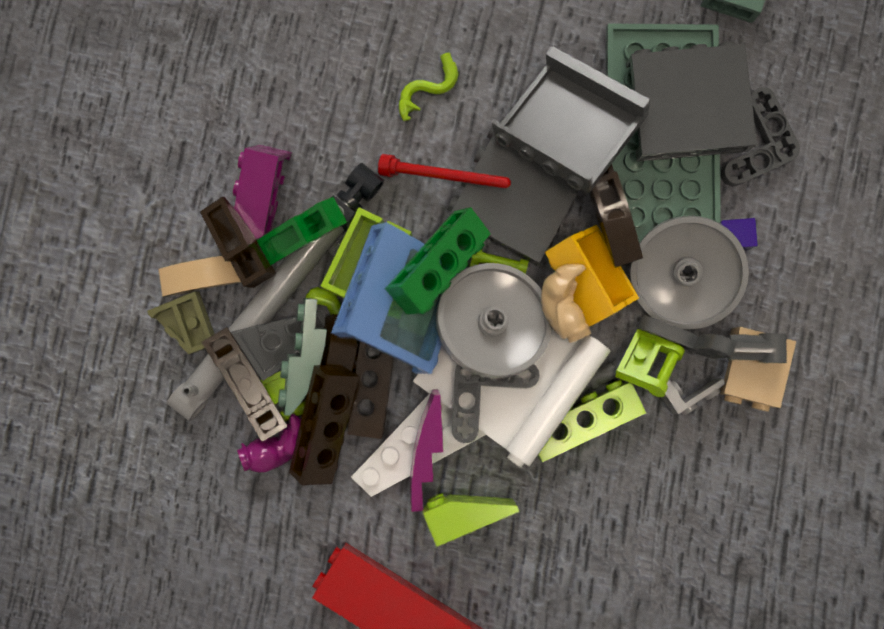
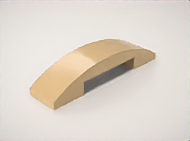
M223 256L179 263L159 269L163 297L190 293L193 290L241 283L231 262L225 261Z

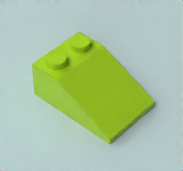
M443 493L428 498V502L424 505L423 515L437 547L520 512L513 498L453 494L444 497Z

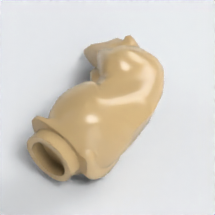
M566 264L558 267L553 274L544 280L541 293L542 311L552 329L562 339L567 338L569 343L591 334L589 326L585 322L583 311L573 301V294L577 286L575 278L586 269L581 264Z

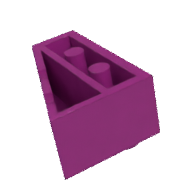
M264 145L244 148V152L240 153L238 159V168L241 169L239 180L235 181L233 187V196H236L233 208L246 223L256 239L261 238L272 230L279 203L276 201L279 185L284 184L285 176L281 175L284 159L290 160L292 153Z

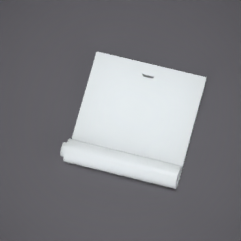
M552 329L551 338L546 350L534 363L540 374L535 386L527 389L481 386L479 430L509 451L510 454L507 458L521 468L524 463L530 466L611 351L604 344L589 335L569 343L567 338L562 339ZM441 345L438 363L433 369L432 374H418L413 382L429 394H431L432 389H438L441 395V402L453 410L457 363ZM530 368L517 375L511 376L508 383H515L514 377L523 378V383H529L530 378H535V373H531ZM461 369V374L465 375L466 380H471V375H476L466 369ZM481 376L480 381L485 382V377ZM490 378V379L493 380V381H495V382H500V381H502L504 378ZM468 392L463 393L459 397V405L463 409L472 408L475 405L474 395ZM458 412V415L464 417L467 421L468 417L475 419V413L464 414Z

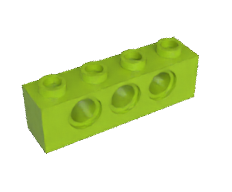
M619 379L606 385L607 391L599 395L594 391L581 397L582 403L571 407L561 421L565 427L564 435L559 439H555L551 435L537 455L539 460L543 463L646 414L633 384L629 382L623 383ZM610 398L615 402L616 408L612 414L607 415L603 411V403ZM581 411H587L590 415V422L584 427L577 423V416Z

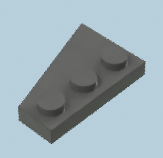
M317 310L315 327L324 328L325 317L320 310ZM296 316L231 332L262 381L281 370V362L287 361V354L299 355V350H294L295 333L301 332V321H297Z

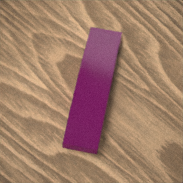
M432 389L421 416L414 443L410 471V505L412 512L423 511L422 483L433 482L432 453L443 452L441 395L438 389Z

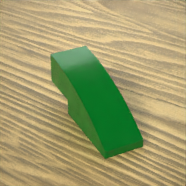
M331 197L292 217L259 238L257 242L269 264L273 265L346 224L347 221L335 198Z

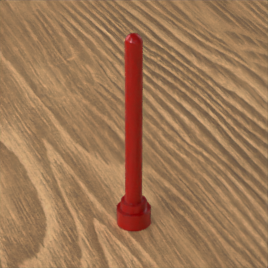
M382 154L378 162V173L380 176L393 177V175L403 173L504 189L509 188L511 185V180L508 177L400 162V159H397L395 155Z

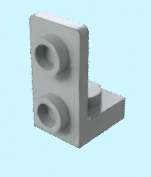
M715 378L682 400L683 392L675 381L671 382L668 380L667 392L661 398L672 414L681 413L684 416L697 408L695 403L701 399L709 400L721 392L719 388L726 383L723 378Z

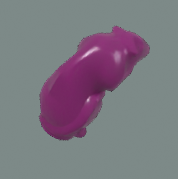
M292 414L287 427L281 430L277 437L273 436L263 442L260 438H257L247 446L241 443L242 448L238 449L237 452L244 472L250 470L265 473L290 461L293 457L301 419L297 415Z

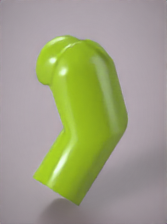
M315 287L310 289L305 298L317 299V305L326 306L331 315L339 314L342 305L335 294L323 288Z

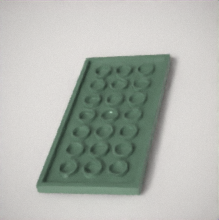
M608 23L606 27V75L633 90L631 67L626 68V63L631 54L641 49H650L651 52H658L673 46L679 47V50L690 49V47L697 44L715 47L719 45V25ZM636 131L613 161L612 166L614 172L617 171L639 243L655 226L675 217L701 216L720 223V154L636 162L635 150L639 147L638 133Z

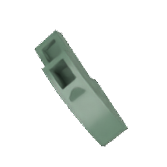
M303 298V304L297 305L296 320L301 321V332L295 333L294 350H299V355L287 354V361L281 362L280 378H285V390H279L278 407H283L284 415H291L300 405L308 392L314 365H320L327 330L315 327L317 299Z

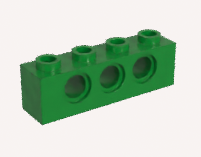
M471 207L454 211L388 284L385 290L406 315L425 314L433 307V301L436 297L451 286L450 281L453 277L468 266L467 261L471 256L478 253L484 247V241L491 233Z

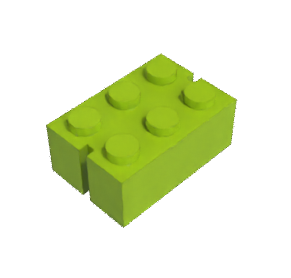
M358 207L321 284L323 289L343 299L345 298L371 226L384 223L381 217ZM387 221L389 224L412 236L411 231Z

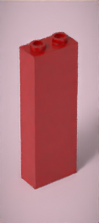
M345 543L342 549L335 548L327 561L332 564L327 574L321 571L312 586L316 589L312 597L313 599L360 629H483L348 543Z

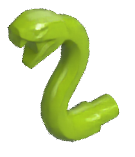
M450 52L440 56L445 73V80L442 83L436 84L426 80H415L403 88L399 101V114L403 121L406 122L411 119L408 116L411 111L421 110V108L411 102V97L415 92L425 91L431 94H443L454 87L459 74L456 62H453Z

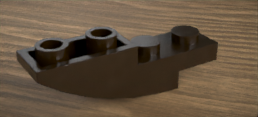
M611 164L590 192V196L597 212L596 217L614 267L617 268L643 259L619 176L617 171L614 172Z

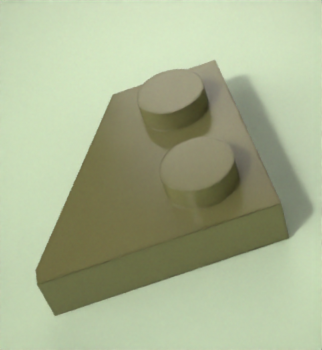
M194 291L147 311L148 315L165 327L164 331L171 338H175L188 354H195L205 350L202 341L214 335L200 292Z

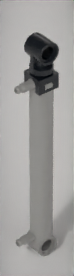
M360 163L357 165L345 182V185L349 187L348 191L340 190L337 197L332 196L335 198L347 223L286 257L276 269V274L268 279L230 326V332L270 322L341 233L348 230L356 214L354 211L357 212L358 207L363 208L359 204L362 198L369 202L381 189L384 179L365 164ZM209 354L187 381L182 383L172 393L167 401L170 407L189 422L203 410L208 402V398L224 380L223 375Z

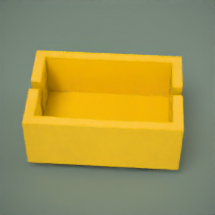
M598 225L566 238L545 252L553 270L566 264H581L585 266L586 269L575 278L577 286L573 294V301L583 311L585 322L589 327L639 299L622 267H614L604 236Z

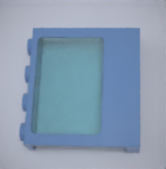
M388 222L372 225L331 333L341 338L353 337L413 366L411 372L415 374H432L433 369L438 363V354L442 345L436 327L437 305L442 293L433 301V307L425 314L406 315L385 290L388 284L422 248L424 243Z

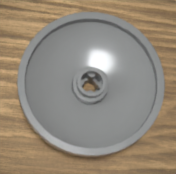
M701 216L675 217L655 226L640 241L643 259L631 263V284L639 297L637 301L652 318L680 329L704 328L728 316L741 301L749 277L747 257L735 235L722 224ZM685 266H691L693 269L690 274L682 272L685 270Z
M484 263L463 270L450 281L451 286L442 293L437 305L436 327L444 349L458 365L482 377L506 378L525 371L542 356L549 344L552 327L542 311V290L528 275L508 265Z

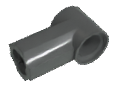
M787 334L727 335V338L737 342L732 357L727 358V360L787 363Z

